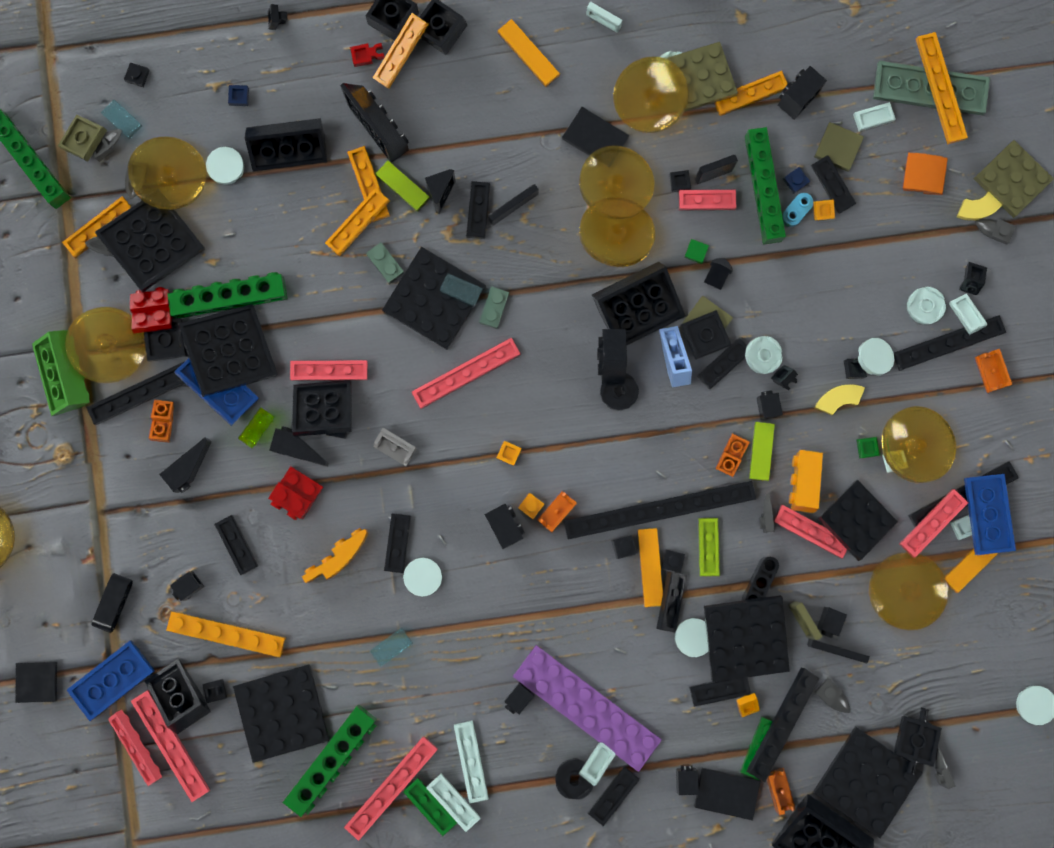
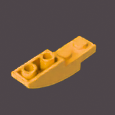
M359 528L352 532V537L346 541L342 538L334 543L335 547L331 550L335 556L329 555L321 560L323 564L318 567L313 565L306 569V574L301 576L304 582L309 583L322 574L326 580L338 574L360 551L368 536V530Z

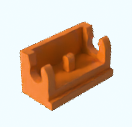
M1000 349L975 357L987 393L1012 385Z
M562 491L537 521L552 533L577 502Z
M784 768L771 771L767 778V783L775 811L779 815L785 814L787 810L795 811V804Z

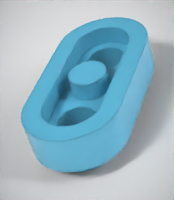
M800 193L796 196L782 214L784 225L795 227L799 224L813 206L811 195ZM802 199L807 201L806 205L802 204ZM793 213L795 219L790 218L789 214Z

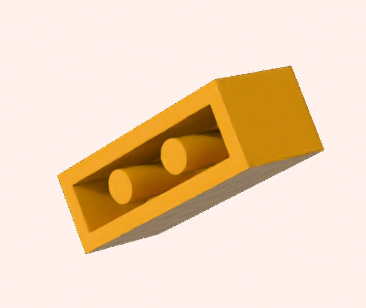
M799 450L793 456L792 467L795 468L790 480V484L793 485V492H790L789 504H792L791 510L815 513L819 509L823 453Z

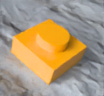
M834 199L813 202L814 220L835 218Z
M504 441L496 459L514 466L522 448Z
M529 493L518 509L531 519H534L545 504Z
M755 693L736 700L741 717L760 711Z

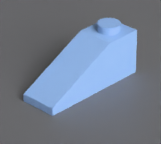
M678 326L659 329L671 386L678 387L691 384L692 369Z

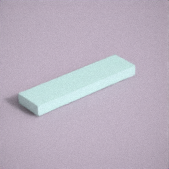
M473 720L454 724L469 804L488 800L489 797Z

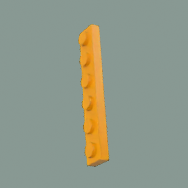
M933 32L918 36L916 38L917 46L947 145L966 140L968 136L937 34Z
M171 611L166 631L276 657H281L286 639L285 637Z

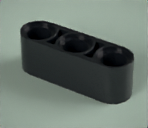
M771 556L761 558L742 596V601L748 600L750 595H754L756 599L766 596L779 569V562L776 558ZM767 560L773 563V568L770 571L766 570L764 566ZM759 577H762L765 581L762 588L756 585V580Z
M115 573L111 575L92 620L93 627L109 633L113 632L132 588L133 580Z

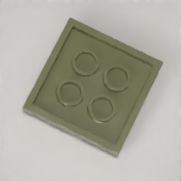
M720 42L666 59L684 112L737 96L738 92Z
M1015 140L1010 142L973 178L986 192L989 191L1002 204L1001 207L1013 218L1054 180Z

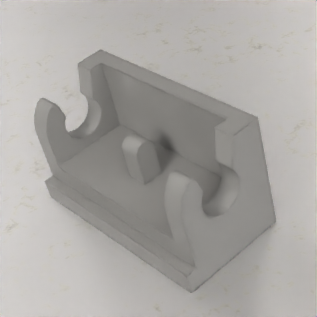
M382 428L373 446L406 467L417 450L415 446L385 428Z

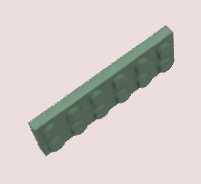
M884 61L877 63L873 99L936 108L924 67ZM948 71L960 112L984 115L987 107L990 77Z

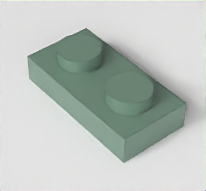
M381 242L366 253L389 284L404 274L402 268Z
M491 286L479 321L480 324L498 329L509 292Z

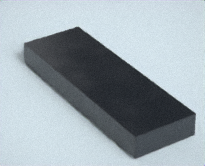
M828 155L811 165L830 200L834 199V206L839 214L856 204Z
M471 181L466 238L485 239L490 183Z
M533 184L489 214L491 225L494 226L539 194L537 186Z
M739 337L697 377L710 390L745 358L747 345Z
M391 514L384 571L404 573L411 521L410 515Z
M233 515L215 523L214 525L239 574L243 575L258 567Z
M667 571L656 629L676 633L687 575Z
M809 639L807 643L808 647L866 664L869 661L870 656L812 639Z
M748 677L709 682L689 687L694 707L751 694Z
M623 766L588 811V814L604 826L640 779Z

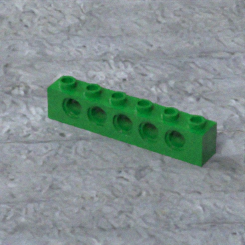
M0 108V141L48 204L55 209L59 208L70 200L71 197L9 116Z
M767 127L749 129L745 135V143L763 245L780 243L784 240L786 234Z
M272 272L268 273L265 277L255 275L248 277V280L232 279L229 281L230 283L225 284L215 282L211 283V286L203 287L202 285L193 286L191 290L175 289L173 293L167 294L170 314L174 319L231 310L250 304L255 306L288 300L285 279L282 274ZM263 285H270L267 292H261ZM245 288H251V292L248 295L244 296L242 294ZM232 291L231 297L224 299L225 292ZM213 294V299L210 302H205V297ZM193 297V304L187 306L186 301Z
M357 705L282 803L300 817L304 813L308 815L315 807V804H313L314 800L317 797L321 799L328 790L325 787L329 781L333 783L340 774L337 771L340 766L343 765L345 767L351 760L350 753L354 749L358 751L365 742L362 740L366 733L370 735L377 725L374 722L377 718L360 705ZM352 725L360 726L361 733L359 735L352 733ZM346 741L349 749L346 751L342 750L339 747V742ZM334 757L337 762L336 766L328 765L327 758ZM315 773L323 774L324 781H316ZM303 789H309L312 793V797H304L302 793Z

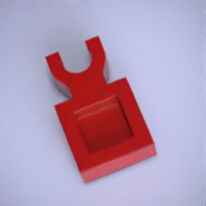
M368 43L350 47L354 67L373 64L372 59L374 58L378 60L384 59V53H376L377 50L383 49L382 43L375 44L371 48H369Z

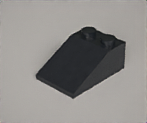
M179 659L145 680L167 728L176 734H179L211 712L200 690Z

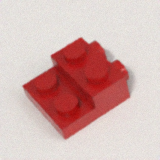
M157 287L154 291H144L142 293L140 290H137L134 294H130L131 329L134 334L172 328V316L167 295L170 292L168 289Z
M290 466L268 499L272 501L270 504L278 510L281 508L288 511L286 515L292 519H304L324 487Z

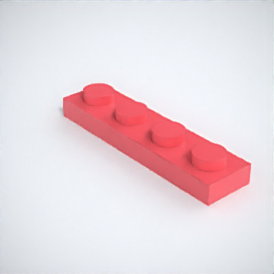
M290 361V380H368V361Z
M952 489L899 545L915 558L968 502L955 489Z
M781 505L773 520L775 524L843 559L847 549L827 528L784 505Z
M121 709L109 717L108 721L147 786L162 778L159 767L154 764L149 750L142 744L138 732L133 729L129 717Z

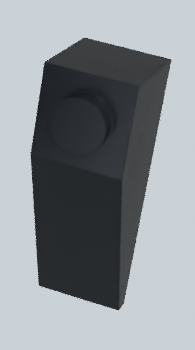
M284 426L281 429L275 428L269 451L328 467L329 463L299 436L293 437L291 428Z
M203 438L159 474L173 492L183 493L191 487L189 484L194 481L211 445L210 439Z

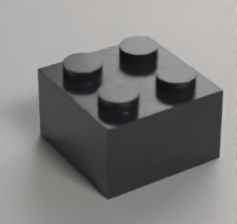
M375 0L365 16L369 26L395 41L411 13L418 15L419 11L417 3L412 0Z
M431 0L419 17L429 24L421 39L444 55H447L468 26L463 16L439 0Z
M811 66L806 71L802 69L796 75V79L792 83L790 82L779 96L781 100L778 106L794 120L820 93L827 82Z
M602 329V337H598V375H601L602 383H625L627 367L626 329Z
M503 504L484 514L502 549L524 539L522 535L525 532L520 523H515L513 518L516 517V514L511 505L507 507L506 504Z

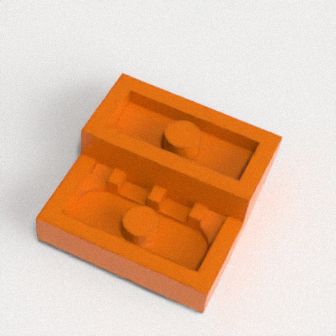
M908 152L903 191L943 195L948 158Z

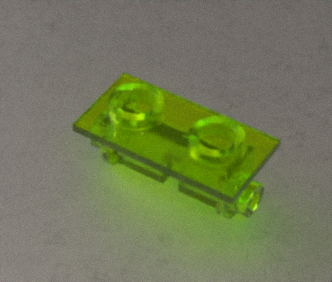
M260 407L238 439L253 448L257 445L256 443L264 431L274 422L273 419L275 417Z

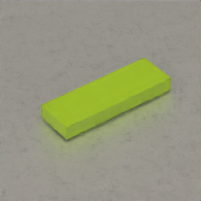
M388 160L375 173L381 181L417 212L430 199L423 190Z
M754 423L749 479L769 481L775 424Z
M698 518L699 576H720L718 518Z

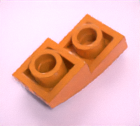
M154 400L151 413L150 441L170 442L174 402Z
M732 433L716 469L733 477L750 441Z

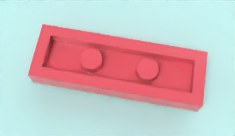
M679 190V210L736 209V190Z

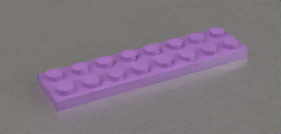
M535 645L513 675L516 680L598 742L604 743L615 755L638 772L661 742L658 736L537 645Z

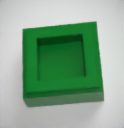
M691 239L684 258L702 264L709 245Z
M877 437L856 440L859 459L880 456Z

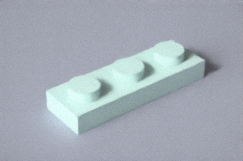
M442 773L427 785L426 788L465 832L481 819L478 813Z

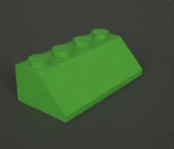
M70 330L49 331L32 343L51 416L76 410L90 403L89 393L84 383V374L81 372L79 365V356L76 354L74 346L75 341Z

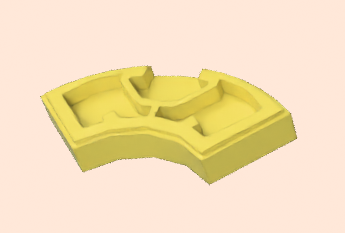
M988 191L979 200H963L957 218L964 220L986 218L995 213L1002 204Z
M851 384L835 387L826 392L818 400L814 408L833 415L842 405L851 404L857 406L865 387Z

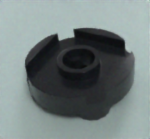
M627 373L625 383H602L600 388L602 402L610 409L616 411L629 409L636 402L639 394L638 385L634 378ZM619 386L622 387V391H625V394H621L620 397L616 396L617 393L614 392V389H618Z
M577 758L563 762L555 774L556 787L559 793L565 798L576 800L585 798L593 789V785L579 775L586 762ZM572 774L574 776H580L578 778V784H576L575 782L571 784L569 782L571 780L570 776Z

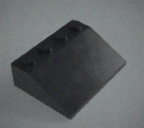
M342 83L340 85L348 107L391 163L409 151L408 139L403 133L401 135L396 130L398 126L393 119L389 120L386 117L387 112L381 104L377 105L374 101L376 97L370 89L367 91L364 86Z
M660 262L592 294L607 329H626L627 345L686 316L668 270Z
M809 794L795 808L796 810L793 811L772 843L774 848H874V839Z

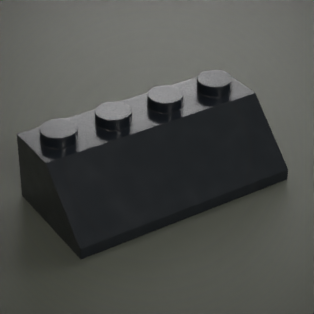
M321 118L246 127L245 142L253 172L327 162Z

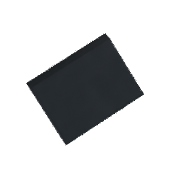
M452 169L425 177L431 200L438 214H440L456 182L455 173Z

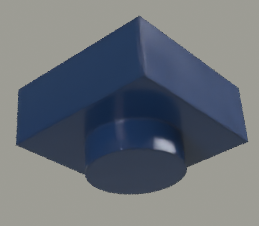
M229 85V106H248L249 87L247 85Z
M800 167L783 178L793 194L810 183V180Z

